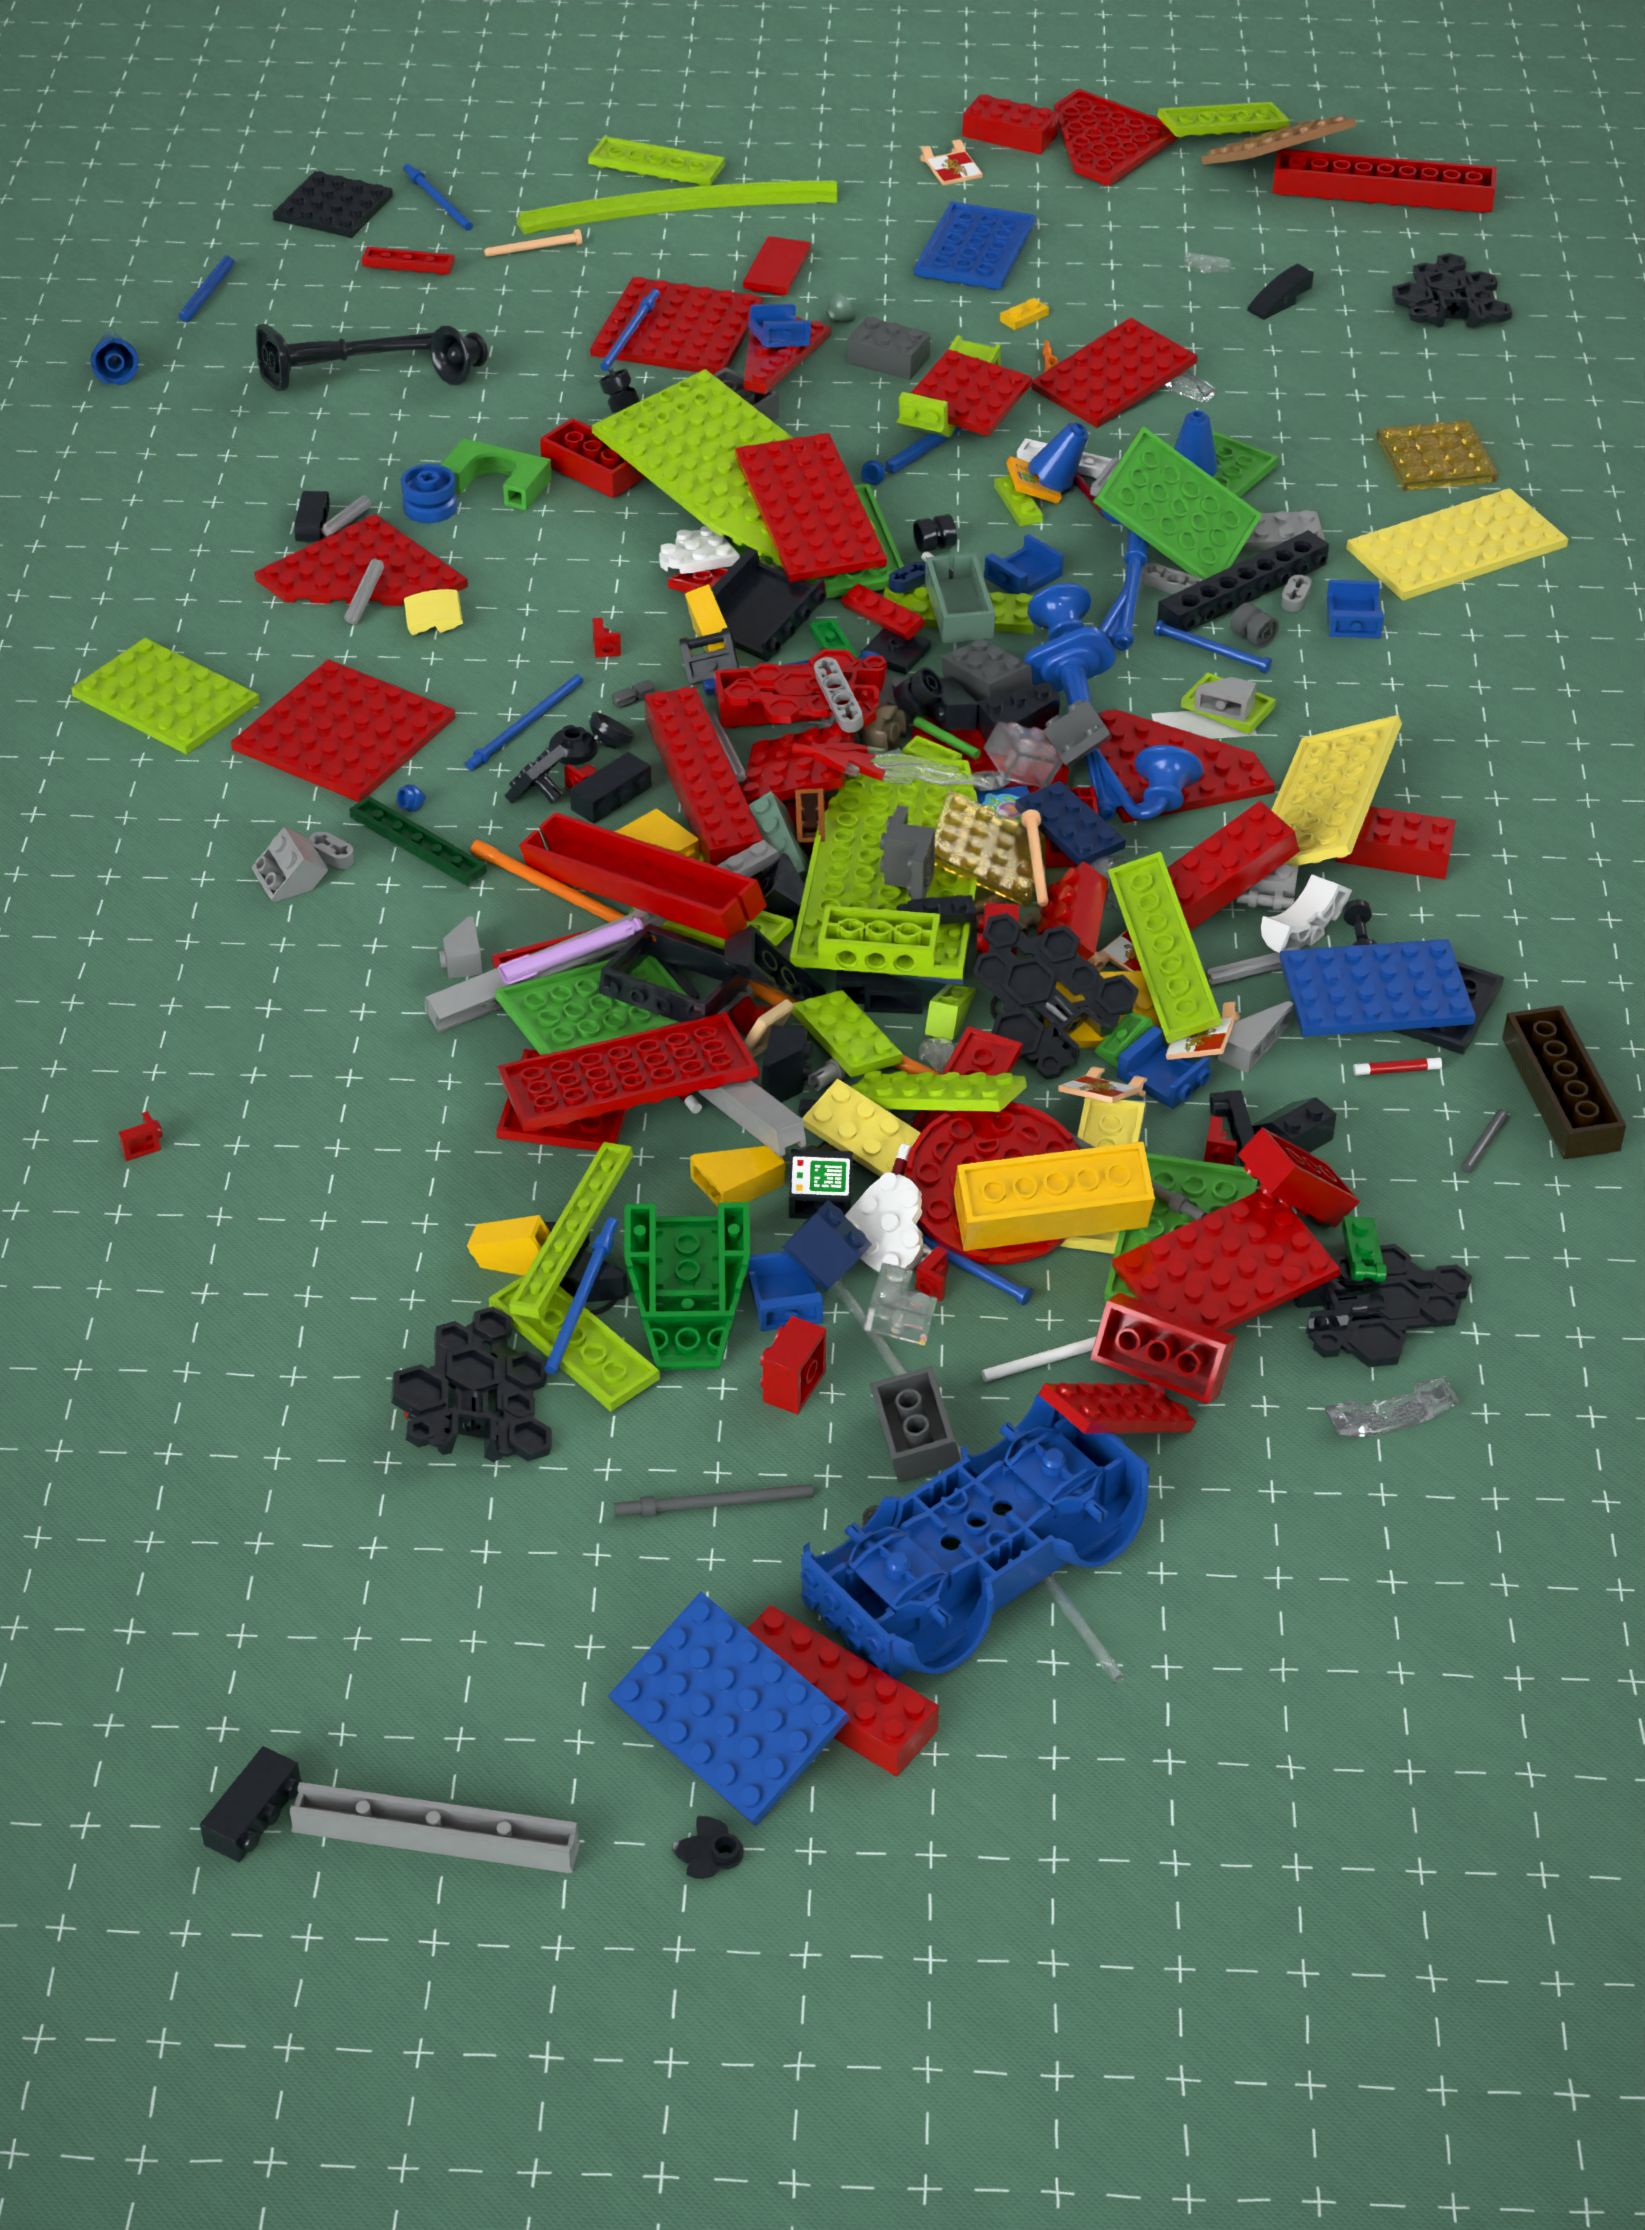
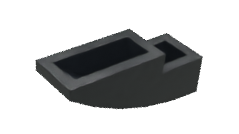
M1298 263L1288 268L1273 279L1249 304L1247 311L1265 320L1295 305L1296 296L1312 289L1314 272Z
M837 970L836 991L843 990L855 1004H864V1012L922 1014V988L884 973Z

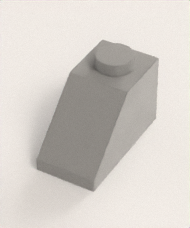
M1229 677L1198 685L1196 688L1194 710L1245 722L1255 703L1257 683Z
M469 916L443 938L444 950L439 951L441 968L446 967L448 979L482 974L481 952L474 918Z

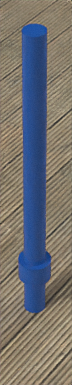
M409 163L404 165L403 169L413 183L420 185L465 230L472 229V223L425 179V175L419 169H415Z
M652 289L649 295L642 299L638 311L601 363L600 368L603 371H608L646 314L653 310L655 301L660 295L659 290Z
M608 1217L601 1234L595 1238L592 1245V1256L544 1370L549 1374H556L604 1257L610 1254L614 1244L612 1238L619 1224L616 1218Z

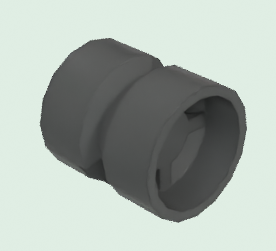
M1247 602L1240 605L1232 615L1230 628L1242 638H1247V641L1258 648H1265L1276 637L1279 630V622Z

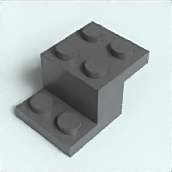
M1081 699L1067 708L1069 710L1068 714L1062 718L1056 715L1045 723L1047 728L1043 732L1068 768L1113 738L1088 700L1084 703Z
M897 806L894 815L888 817L887 833H882L880 849L884 850V855L881 858L880 872L884 873V884L907 887V894H911V900L926 899L935 874V828L908 825V807Z

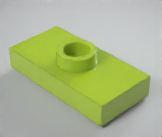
M917 735L902 749L903 756L962 760L961 753Z

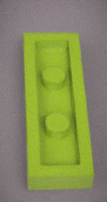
M1011 475L994 479V488L1019 527L1042 523L1043 514L1030 495L1015 490Z

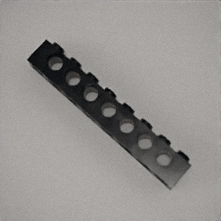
M1307 530L1158 602L1157 622L1162 620L1168 626L1188 632L1238 608L1244 603L1250 602L1287 584L1288 580L1294 575H1306L1327 565L1329 543Z

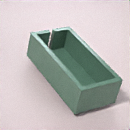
M976 553L953 555L952 579H949V556L926 557L925 584L943 643L994 639L995 611Z

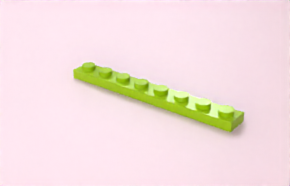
M603 1142L509 1303L510 1313L540 1319L633 1157L632 1146Z

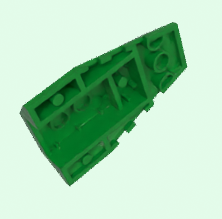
M749 1202L718 1203V1216H656V1203L625 1204L624 1261L655 1367L658 1370L720 1369L750 1261Z

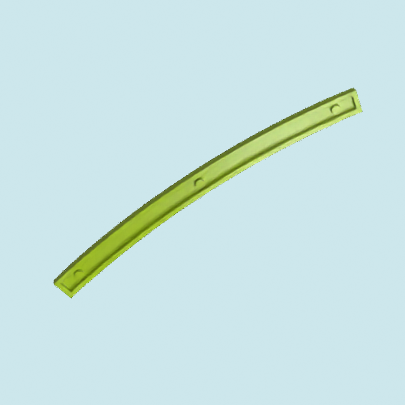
M837 181L739 183L611 196L519 213L517 225L523 234L526 235L542 230L546 231L597 221L683 210L767 204L837 203Z

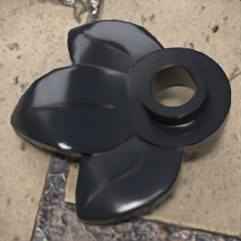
M708 1816L697 1817V1836L682 1839L672 1844L676 1856L681 1861L689 1864L686 1872L687 1876L697 1879L712 1877L721 1869L734 1868L740 1864L744 1857L742 1843L737 1837L729 1834L726 1824ZM729 1852L730 1854L723 1855L721 1853Z

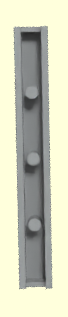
M629 914L615 921H612L610 923H607L605 925H602L600 927H597L595 929H592L590 931L567 939L563 942H560L558 944H555L553 946L530 954L529 956L553 948L555 946L561 945L563 943L569 942L571 940L577 939L579 937L585 936L587 934L593 933L595 931L601 930L603 928L609 927L628 919L629 921H632L634 917L632 914ZM638 934L619 943L539 972L536 977L528 980L612 959ZM499 968L425 997V1013L429 1015L438 1033L503 1008L495 999L496 989L506 986L501 979Z
M749 1079L741 1083L733 1082L721 1085L716 1089L697 1091L779 1156L785 1155V1147L796 1143L801 1148L806 1146L804 1120Z
M299 1782L298 1796L295 1805L291 1806L290 1809L291 1832L571 1874H573L580 1847L577 1822Z

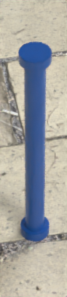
M1162 620L1156 623L1154 629L1155 635L1161 636L1163 634L1260 668V671L1263 673H1268L1272 664L1271 658L1265 657L1263 659L1168 626Z
M923 1234V1243L931 1250H934L937 1246L941 1247L930 1237ZM947 1250V1261L1012 1295L1022 1305H1026L1033 1293L1032 1288L1028 1286L1021 1287L977 1262Z

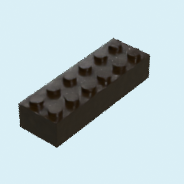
M1563 1005L1507 1013L1502 1039L1563 1159L1621 1151L1626 1124Z

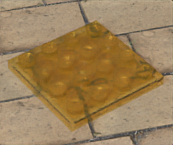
M1458 420L1447 423L1435 422L1426 425L1413 424L1404 427L1391 426L1377 429L1376 437L1403 491L1497 482L1498 472L1470 420Z
M949 790L935 827V865L970 882L971 880L977 881V885L1028 907L1033 896L1035 883L1027 828L1012 817H1006L993 811L988 806L978 804L962 794ZM1038 830L1043 859L1047 842L1045 841V835Z

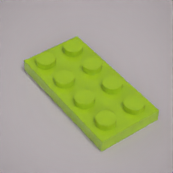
M843 990L793 1003L794 1009L792 1014L851 1078L902 1063L903 1053Z

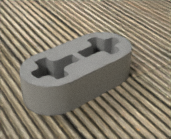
M1294 575L1288 580L1282 592V609L1288 612H1298L1303 609L1311 590L1312 581L1309 577Z
M316 832L309 837L323 862L337 869H345L354 864V849L349 843L327 832Z

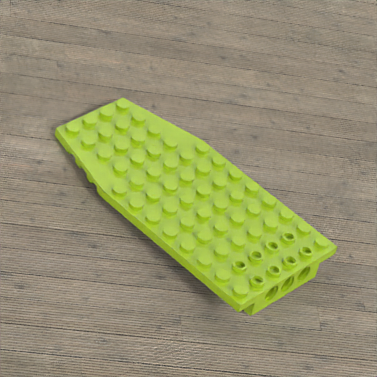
M706 369L592 425V433L715 534L721 537L727 535L733 538V543L739 546L745 544L757 550L759 556H769L773 558V563L783 567L736 460L735 448L769 443L771 441L793 439V437ZM870 520V522H871V524H872V526H873V529H874V531H875V530H876V527H875V525L872 523V521Z
M876 754L875 760L871 764L885 770L883 780L880 781L850 769L844 787L839 788L837 795L831 798L828 803V809L825 811V842H821L818 824L790 953V962L796 967L963 980L971 922L940 924V914L897 911L896 907L898 905L907 904L911 900V894H907V887L884 884V873L880 872V863L884 850L880 849V840L882 833H887L888 817L894 815L896 807H908V825L935 828V874L926 898L972 895L975 903L985 839L984 823H982L981 810L977 803V794L974 791L969 761Z

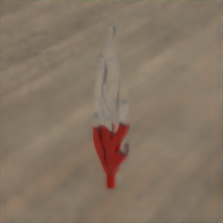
M793 743L792 754L813 757V761L852 776H859V773L880 781L912 785L913 778H917L938 785L973 784L991 790L995 788L993 783L983 778L957 774L958 766L943 765L910 755L884 754V748L855 743L815 744V747Z

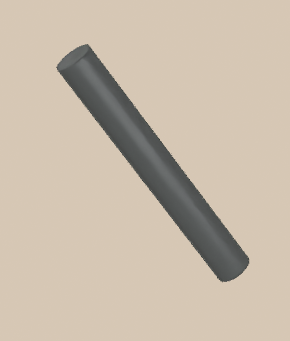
M1502 1109L1497 1110L1462 1163L1461 1169L1464 1172H1472L1507 1119L1508 1114Z

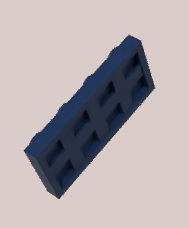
M1061 781L1018 798L1015 801V809L1021 814L1027 810H1036L1040 813L1041 823L1038 826V830L1077 865L1083 861L1090 864L1125 849L1126 839Z

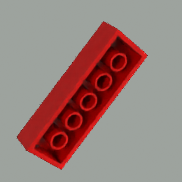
M1262 801L1257 802L1167 867L1189 931L1196 928L1300 852L1295 831Z
M770 1604L747 1628L750 1633L850 1716V1719L833 1738L894 1776L898 1777L938 1731V1704Z

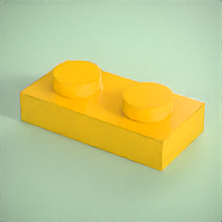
M1035 298L1029 299L1024 303L1001 312L1000 322L1015 331L1048 316L1049 307Z

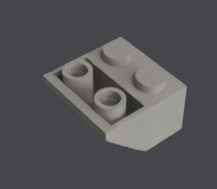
M283 827L278 835L273 838L271 844L251 868L273 902L312 891L328 871L327 866L309 838L286 827Z

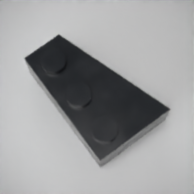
M1049 682L977 701L976 728L995 753L1001 757L1005 754L1007 748L1012 745L1018 747L1023 744V739L1031 734L1036 736L1047 728L1045 723L1059 715L1060 696Z

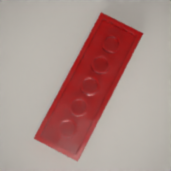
M968 1026L941 1075L949 1072H958L960 1075L983 1072L989 1076L1010 1073L1023 1051L1022 1043ZM920 1110L911 1127L922 1132L933 1120L945 1112L949 1114L950 1111Z
M1065 1382L1044 1383L1038 1393L1040 1397L1084 1434L1191 1432L1197 1422L1187 1414L1189 1411L1184 1405L1170 1400L1165 1396L1166 1391L1161 1386L1152 1382L1148 1384H1138L1135 1382L1131 1384H1121L1118 1382L1113 1384H1103L1101 1382H1096V1384H1085L1083 1382H1078L1077 1384H1067Z

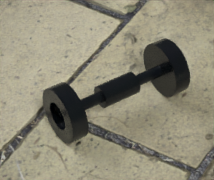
M1361 899L1346 903L1342 912L1344 921L1354 926L1357 941L1353 945L1377 944L1376 941L1368 939L1365 923L1372 916L1369 903Z

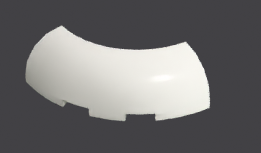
M1311 874L1305 889L1292 906L1277 916H1263L1261 933L1266 945L1278 953L1286 950H1300L1305 945H1314L1325 935L1324 928L1329 921L1337 920L1352 890Z

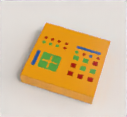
M1012 456L1008 458L1006 464L1016 491L1055 504L1060 502L1062 498L1060 492L1051 490L1039 483L1040 477L1036 473L1033 476L1028 470L1029 462Z

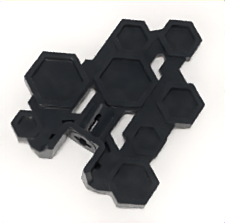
M1451 253L1437 256L1435 264L1425 262L1414 265L1412 273L1418 284L1407 282L1392 288L1394 303L1408 307L1410 309V320L1419 323L1432 320L1437 327H1443L1445 318H1463L1466 327L1475 328L1479 321L1487 320L1500 323L1511 320L1512 317L1510 304L1495 300L1491 292L1497 290L1498 281L1496 276L1482 271L1466 272L1464 257ZM1433 294H1436L1438 301L1434 300Z
M1008 913L988 917L983 932V939L989 943L988 953L978 955L973 969V976L1004 1004V1013L997 1014L991 1033L1021 1042L1023 1051L1018 1059L1027 1058L1030 1062L1038 1060L1036 1070L1045 1079L1059 1077L1062 1068L1076 1065L1080 1056L1079 1045L1069 1035L1083 1022H1086L1100 1037L1110 1035L1115 1026H1117L1120 1016L1133 1012L1139 990L1123 974L1103 978L1095 967L1077 953L1080 938L1066 925L1045 929L1043 935L1028 938L1021 931V925ZM1017 948L1024 955L1031 954L1033 957L1019 960L1011 950ZM1059 981L1073 996L1082 995L1086 1000L1071 1003L1056 988L1057 982ZM1034 1008L1050 1023L1049 1027L1046 1028L1028 1009Z
M1396 1244L1380 1245L1383 1264H1386L1387 1269L1384 1283L1374 1282L1370 1278H1364L1363 1281L1352 1280L1347 1255L1337 1256L1334 1261L1340 1267L1339 1277L1293 1299L1297 1308L1323 1306L1324 1310L1311 1311L1306 1328L1308 1338L1314 1342L1313 1349L1323 1358L1339 1356L1340 1350L1343 1349L1346 1353L1353 1354L1367 1367L1397 1365L1405 1344L1406 1329L1455 1325L1461 1303L1456 1299L1466 1298L1472 1276L1458 1265L1436 1266L1435 1270L1423 1271L1411 1261L1412 1257ZM1414 1285H1416V1286H1426V1285H1429V1286H1430V1289H1418V1288H1416ZM1370 1287V1290L1348 1292V1289ZM1367 1317H1377V1318H1378V1319H1367V1320L1352 1321V1319H1360V1318H1367Z
M492 1306L475 1311L472 1323L467 1326H463L456 1321L436 1326L434 1332L435 1365L427 1368L420 1364L394 1372L391 1403L406 1411L408 1418L412 1419L406 1425V1441L418 1448L430 1444L433 1447H437L442 1455L452 1453L458 1434L484 1437V1458L492 1462L500 1460L502 1456L507 1457L514 1454L526 1461L550 1454L552 1448V1428L533 1418L535 1414L533 1390L545 1386L547 1380V1372L544 1370L546 1361L528 1351L519 1353L507 1346V1340H509L511 1335V1316ZM484 1343L491 1346V1355L483 1351ZM449 1386L455 1389V1407L448 1408ZM496 1391V1411L503 1416V1419L488 1411L489 1393ZM470 1420H471V1427L467 1426V1423H468Z

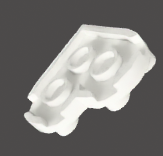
M703 526L700 530L678 531L675 545L671 543L663 544L659 553L660 567L665 571H668L669 567L679 569L680 574L729 567L740 558V555L724 536L721 537L715 534L707 526Z
M891 1172L883 1174L880 1179L874 1182L845 1215L872 1243L860 1259L875 1272L885 1277L901 1272L903 1274L908 1273L917 1266L924 1252L922 1250L923 1233L916 1225L922 1215V1210L920 1209L922 1193L910 1179Z

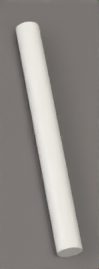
M1097 1336L981 1370L982 1379L984 1382H989L1093 1350Z

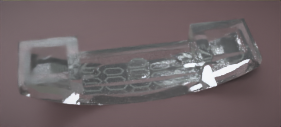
M1444 1376L1416 1383L1414 1393L1359 1406L1356 1399L1326 1406L1325 1412L1339 1435L1352 1437L1377 1436L1401 1431L1426 1422L1458 1404V1398Z

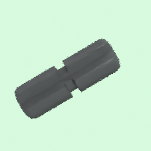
M646 680L633 685L632 689L628 687L612 695L613 704L617 708H621L635 702V699L637 701L644 698V695L655 693V686L650 680Z

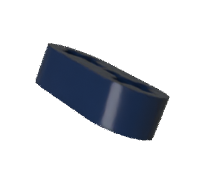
M914 562L889 574V589L895 593H905L924 585L926 563Z

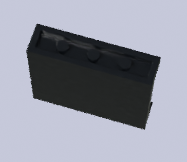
M750 547L711 588L727 627L732 629L735 648L766 662L779 652L781 646L795 634L801 624L807 621L812 612L819 605L823 604L826 599L823 578H820L814 585L802 580L789 582L786 573L761 563L758 551Z

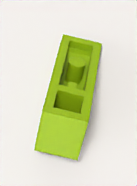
M948 983L936 994L929 1003L925 1035L933 1036L932 1039L939 1042L954 1040L960 1033L976 994V988Z

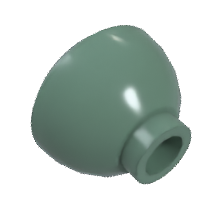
M837 291L830 299L829 309L826 310V314L832 322L836 320L848 322L855 319L856 313L851 303L842 292Z

